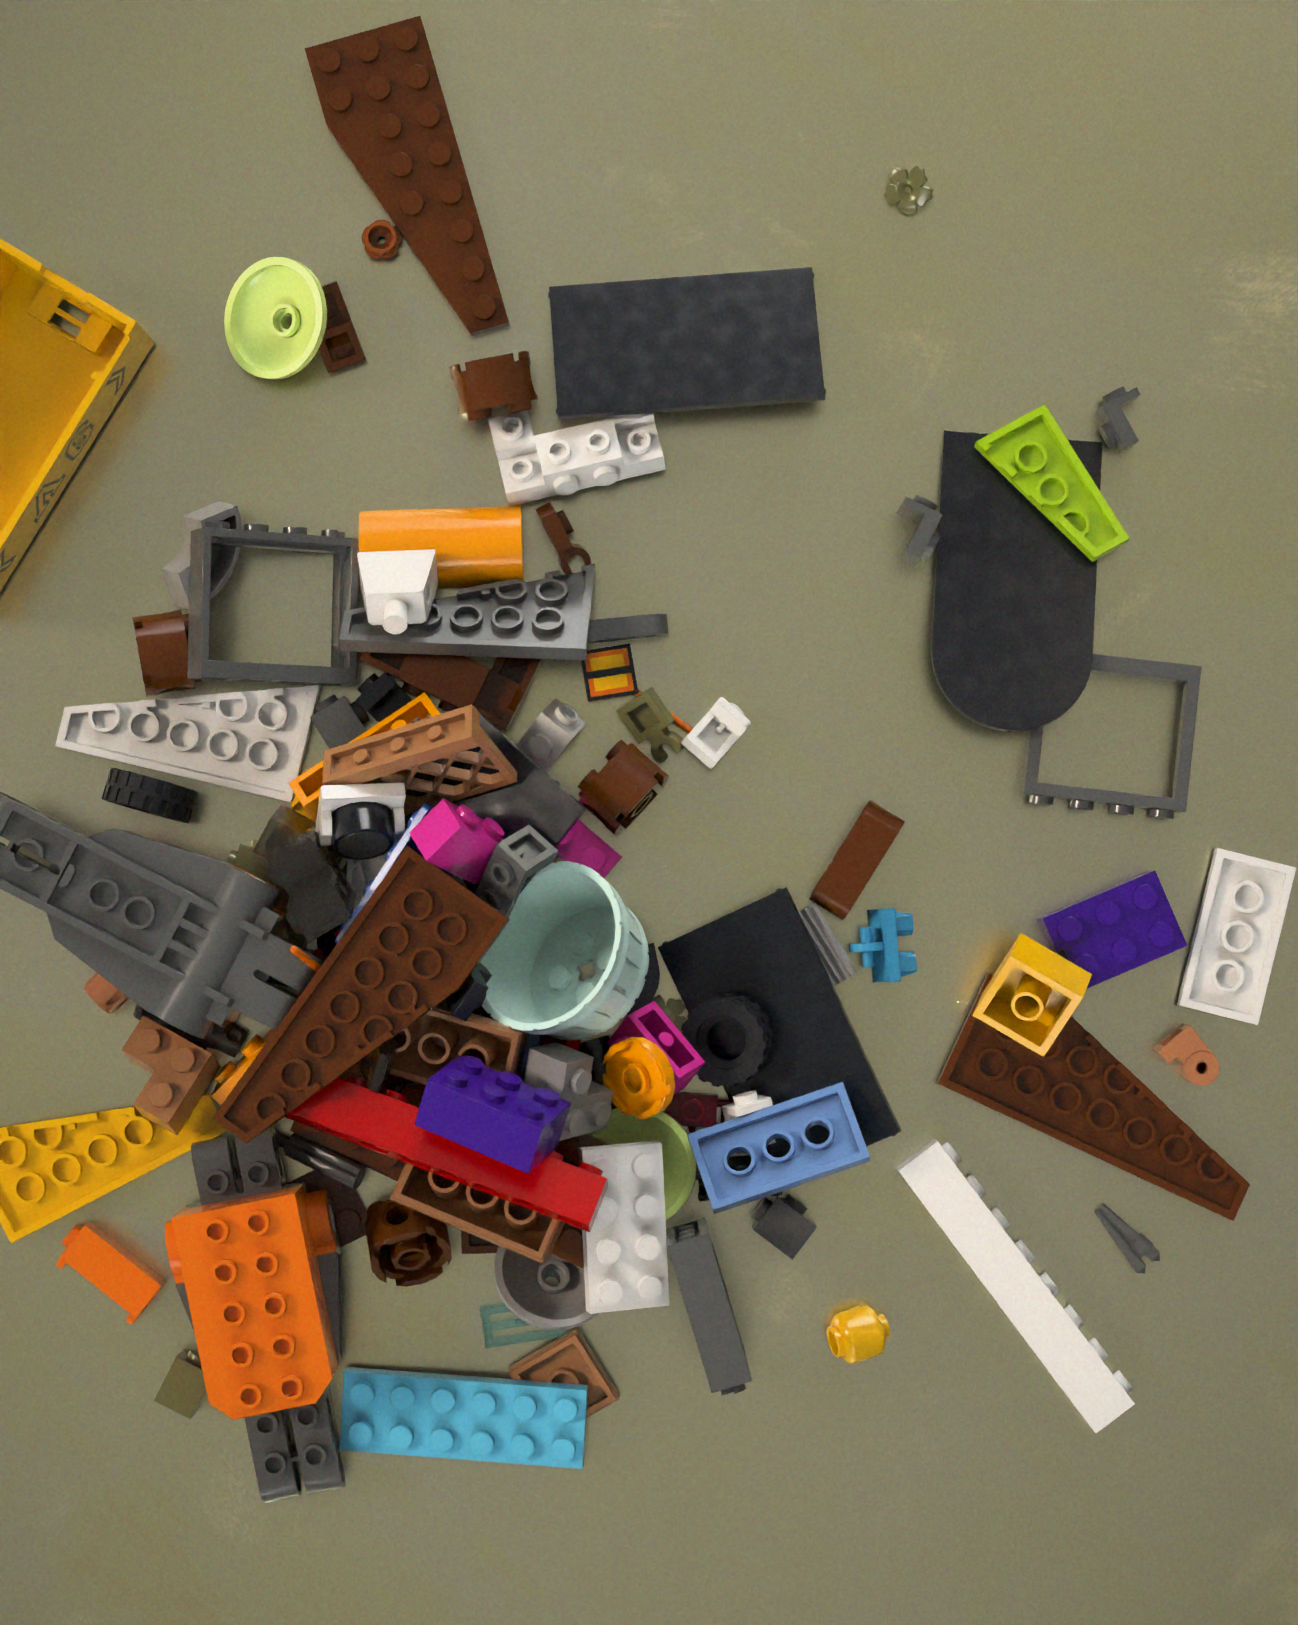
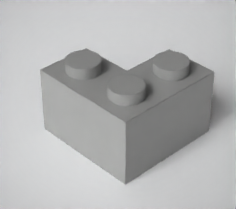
M554 1042L529 1048L524 1083L535 1088L551 1089L557 1092L561 1099L571 1102L559 1141L606 1129L611 1116L613 1089L592 1081L591 1070L594 1057Z

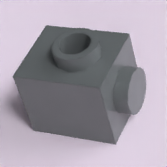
M335 694L318 703L314 707L317 713L310 717L329 749L347 744L368 729L364 724L370 720L365 710L357 701L351 703L345 696L337 699Z
M790 1194L785 1199L780 1196H774L771 1201L765 1197L751 1215L756 1220L752 1225L753 1230L792 1260L817 1226L804 1215L808 1208Z

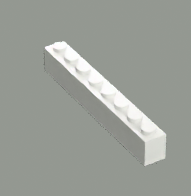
M932 1139L895 1168L1091 1429L1098 1433L1135 1405L1128 1395L1134 1389L1119 1370L1114 1374L1111 1373L1103 1362L1109 1357L1095 1337L1087 1341L1079 1330L1084 1325V1322L1070 1304L1063 1309L1054 1297L1060 1292L1046 1272L1040 1276L1030 1265L1035 1260V1257L1020 1239L1014 1243L1005 1232L1011 1225L997 1207L991 1211L981 1200V1197L986 1192L972 1174L965 1178L956 1165L962 1160L951 1145L946 1142L941 1146L936 1139Z

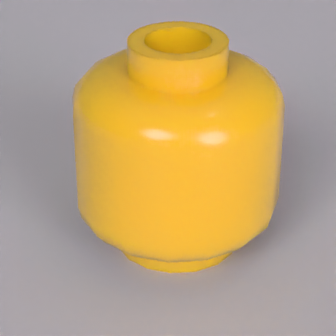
M861 1305L834 1315L831 1326L826 1330L827 1340L834 1356L842 1358L849 1364H855L882 1354L886 1344L885 1338L890 1337V1329L883 1314L877 1315L868 1305Z

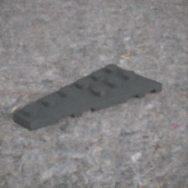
M595 563L581 566V572L561 576L560 570L546 572L545 579L524 582L519 578L457 589L456 596L436 599L434 596L427 621L422 624H408L407 629L400 634L388 633L384 630L383 625H371L368 623L365 607L345 610L339 637L340 651L586 660L595 583Z

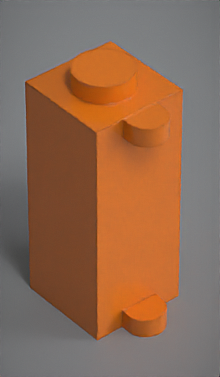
M92 1221L84 1225L83 1228L79 1225L74 1226L61 1244L66 1249L55 1264L61 1270L68 1264L130 1314L125 1321L130 1325L145 1311L167 1283V1280Z

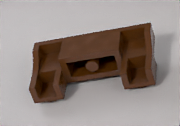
M362 652L359 658L361 662L386 672L388 675L403 682L401 690L415 697L425 692L441 700L438 708L446 712L473 704L491 723L506 732L542 662V659L497 657L492 669L465 656Z

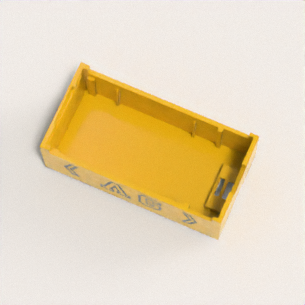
M1 238L0 592L155 343L137 321L52 272L42 263ZM63 299L90 315L85 324L58 308ZM54 313L81 329L77 337L50 321Z

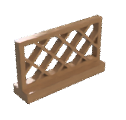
M471 704L325 750L322 783L323 785L360 784L366 781H371V783L402 782L405 785V793L407 789L427 793L420 797L406 795L404 815L408 816L419 810L424 804L435 807L442 799L453 802L516 783L517 771L480 726V713ZM476 747L481 748L479 753L467 751ZM440 758H445L442 764L431 762ZM453 760L473 764L470 770L450 766ZM483 766L497 769L500 772L490 775L480 773L479 770ZM407 770L405 776L394 774L398 771ZM416 772L435 776L433 782L413 777ZM444 778L463 781V783L451 786L442 784Z

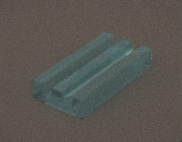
M504 1303L480 1306L479 1308L485 1348L556 1338L566 1334V1330L541 1329L493 1337L492 1331L530 1324L520 1318L491 1322L490 1315L511 1312Z

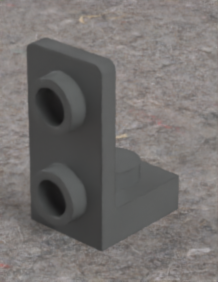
M530 825L525 826L496 844L475 894L509 918L526 879L554 862L558 850Z

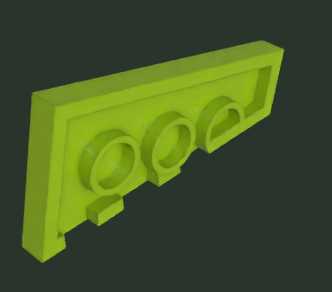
M1045 404L975 442L974 447L1092 562L1123 546L1130 539Z

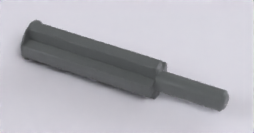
M275 1131L278 1144L283 1148L285 1156L353 1189H357L361 1185L366 1174V1167L295 1133L288 1137Z

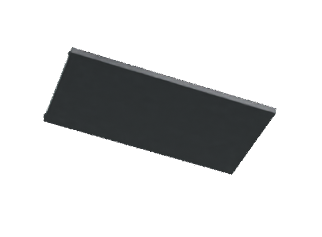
M812 267L549 287L548 298L550 299L557 394L556 414L558 415V420L825 400L826 389L824 388Z
M787 887L783 889L778 888L776 892L672 941H665L658 947L688 1013L713 996L719 994L724 996L727 993H731L738 997L745 996L752 1003L756 1002L761 1007V1011L767 1014L770 1019L768 1022L774 1032L772 1037L774 1047L773 1051L769 1054L770 1059L768 1063L761 1068L762 1070L742 1084L738 1083L734 1087L723 1085L729 1100H733V1096L756 1090L757 1095L771 1097L773 1105L843 1082L866 1147L890 1136L894 1137L902 1131ZM719 1021L709 1031L708 1044L711 1051L717 1057L724 1060H732L738 1058L743 1053L746 1038L743 1030L734 1022ZM815 1125L809 1128L806 1138L813 1144H822L828 1139L830 1133L824 1126ZM781 1138L775 1139L776 1143L767 1146L769 1154H779V1157L785 1156L791 1147L786 1140Z

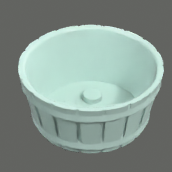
M552 862L538 871L519 894L509 916V923L481 960V963L492 975L487 982L488 990L486 991L482 1007L497 1022L528 1034L549 1035L562 1040L590 1038L612 1028L635 1004L634 1001L636 998L638 999L646 981L645 975L648 973V942L638 918L625 906L613 886L601 877L599 873L590 867L575 862ZM593 960L592 968L596 971L595 975L592 978L586 977L584 981H581L582 973L579 971L582 964L588 965Z

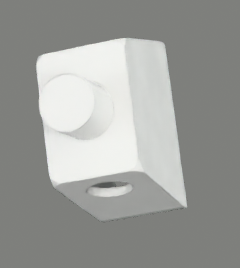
M435 549L357 553L361 590L368 623L371 625H383L384 630L388 633L400 634L407 629L408 624H422L427 621L438 587Z

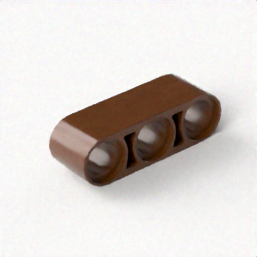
M870 800L815 886L809 900L844 920L905 821Z

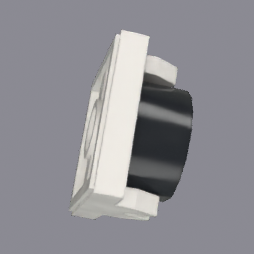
M404 783L321 786L315 826L316 840L320 841L321 846L331 845L332 840L333 851L338 856L350 860L372 859L384 855L393 847L394 843L400 841L405 833L404 802L406 794Z

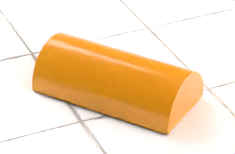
M522 506L360 511L359 552L435 549L438 574L437 589H462L519 578L525 582Z

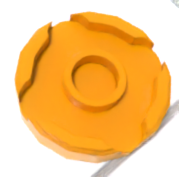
M630 1037L610 1047L604 1055L603 1064L606 1063V1073L602 1074L603 1085L613 1089L611 1101L619 1111L626 1115L633 1114L638 1116L636 1119H647L665 1111L673 1099L675 1080L674 1071L664 1052L655 1043L643 1037Z

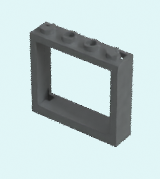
M224 521L205 522V527L191 531L187 679L301 685L320 684L321 686L340 687L355 685L357 652L340 651L339 637L344 611L358 608L359 566L357 553L359 552V539L345 538V532H339L338 530H322L321 536L307 535V528L283 527V533L269 532V525L245 524L244 530L230 529V523ZM211 545L333 554L331 667L209 660Z
M1093 654L1090 674L1184 684L1172 798L1038 783L1043 727L1026 731L1019 795L1029 796V803L1053 806L1054 799L1070 800L1069 808L1093 810L1094 803L1110 805L1109 812L1134 815V808L1150 809L1149 817L1174 819V812H1186L1202 666Z
M703 1217L666 1228L668 1250L711 1393L721 1391L722 1396L732 1392L734 1394L746 1389L745 1383L751 1382L752 1376L706 1219Z

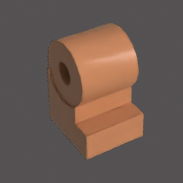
M98 973L84 984L86 986L84 988L85 992L108 1014H115L130 999Z
M1182 1023L1152 1048L1163 1062L1170 1064L1173 1060H1176L1179 1073L1188 1082L1204 1086L1214 1082L1218 1077L1220 1068L1217 1058L1190 1025Z

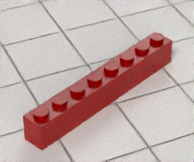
M348 1075L346 1080L337 1078L285 1116L287 1119L590 1232L608 1188L607 1178L601 1176L603 1172L601 1169L584 1162H579L578 1167L562 1161L564 1156L555 1151H552L539 1165L527 1174L414 1125L419 1108L408 1104V1097L392 1090H386L385 1094L370 1090V1083Z

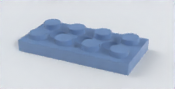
M843 1082L687 1134L714 1214L870 1162L868 1149ZM821 1125L828 1129L830 1135L824 1143L813 1144L806 1138L809 1128ZM777 1138L786 1140L791 1146L789 1152L779 1158L773 1157L767 1152L768 1144ZM736 1152L747 1153L751 1157L749 1167L742 1171L730 1168L728 1160L732 1154Z

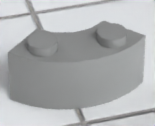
M218 501L184 515L186 533L183 546L175 559L161 568L174 606L189 610L191 531L205 527V522L220 521L229 522L230 529L242 530L237 505ZM211 545L210 600L219 593L229 580L236 566L241 547Z

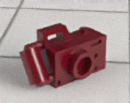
M678 1092L673 1095L671 1103L663 1112L677 1120L681 1126H688L689 1132L693 1133L696 1127L708 1128L725 1122L721 1106L733 1103L734 1100L718 1099V1094ZM717 1107L721 1108L720 1123H716Z

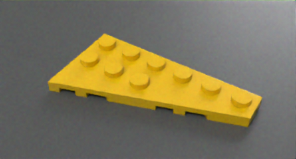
M206 1094L201 1097L178 1135L143 1117L135 1106L0 1127V1224L10 1243L190 1151L192 1143L210 1140L228 1131L212 1119L219 1109L216 1101L211 1097L212 1094Z

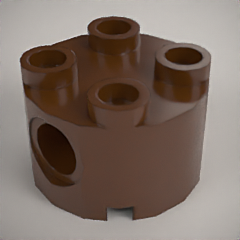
M529 351L518 352L519 360L514 361L513 353L465 362L466 371L462 372L460 364L449 366L451 379H453L458 392L459 415L467 414L468 421L492 417L491 409L507 406L508 414L532 409L531 401L538 399V395L535 393L531 381Z
M181 609L162 614L132 617L146 697L174 690L195 689L194 683L202 681L201 679H187L189 613L182 614Z
M623 740L616 743L605 757L608 762L599 773L595 769L591 770L578 785V788L581 790L578 794L580 796L579 802L595 815L614 835L620 834L622 830L621 825L626 829L658 795L652 788L657 783L664 787L669 778L666 772L646 757L633 743L627 745Z
M390 1199L374 1202L368 1207V1217L365 1221L371 1269L379 1280L387 1283V1277L395 1279L396 1286L420 1285L437 1278L443 1272L442 1265L446 1261L449 1265L452 1255L446 1223L393 1202Z

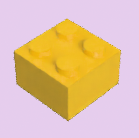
M1020 933L982 992L972 1016L1044 1057L1083 999L1092 974Z

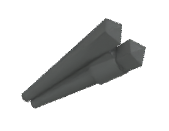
M1102 1204L1100 1209L1095 1210V1214L1136 1273L1145 1274L1146 1264L1141 1259L1143 1255H1146L1150 1261H1160L1159 1250L1142 1233L1138 1234L1105 1204Z

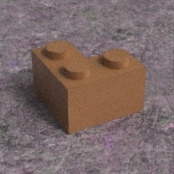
M145 1016L141 1018L122 1048V1052L132 1064L151 1074L150 1079L134 1102V1106L143 1117L178 1135L221 1066L212 1053Z

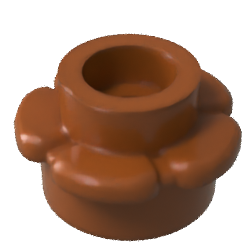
M387 220L374 221L362 233L365 252L374 259H379L380 257L389 259L398 252V244L401 243L400 231ZM381 236L385 238V242L382 244L378 242V238Z

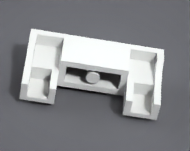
M528 410L488 419L509 506L556 495L566 496L575 493L577 490L594 486H609L619 480L666 470L653 413L612 416L611 418L535 436L533 435Z

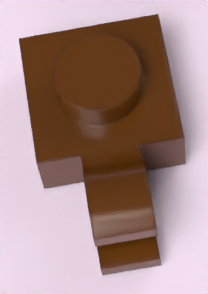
M550 502L535 509L558 554L559 565L566 575L572 574L568 560L573 555L581 556L586 565L591 564V559L586 549L579 544L570 542L567 535L574 532L563 510L556 513Z

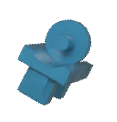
M895 908L867 910L869 927H860L861 943L849 944L850 952H862L863 967H872L873 982L901 981V977L915 973L917 971V963L914 952H899L897 936L912 935L914 930L912 914L895 912Z

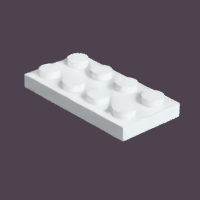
M1215 848L1177 1005L1258 1025L1296 867Z
M656 1140L579 1147V1162H584L603 1171L601 1176L607 1178L608 1188L591 1231L582 1230L586 1311L589 1314L670 1306L662 1142Z

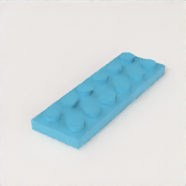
M346 1367L343 1371L340 1450L583 1469L588 1385Z

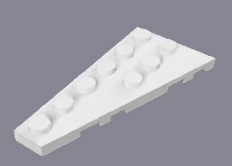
M321 685L64 707L55 746L292 803L295 793L290 787L289 782L300 776L312 726L310 717L315 714L316 709L314 707L317 705Z

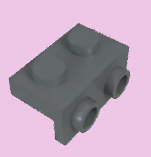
M915 495L914 499L905 497L896 513L917 524L900 558V561L912 567L920 559L925 562L928 560L941 535L934 531L942 514L935 511L937 508L935 503L919 495Z

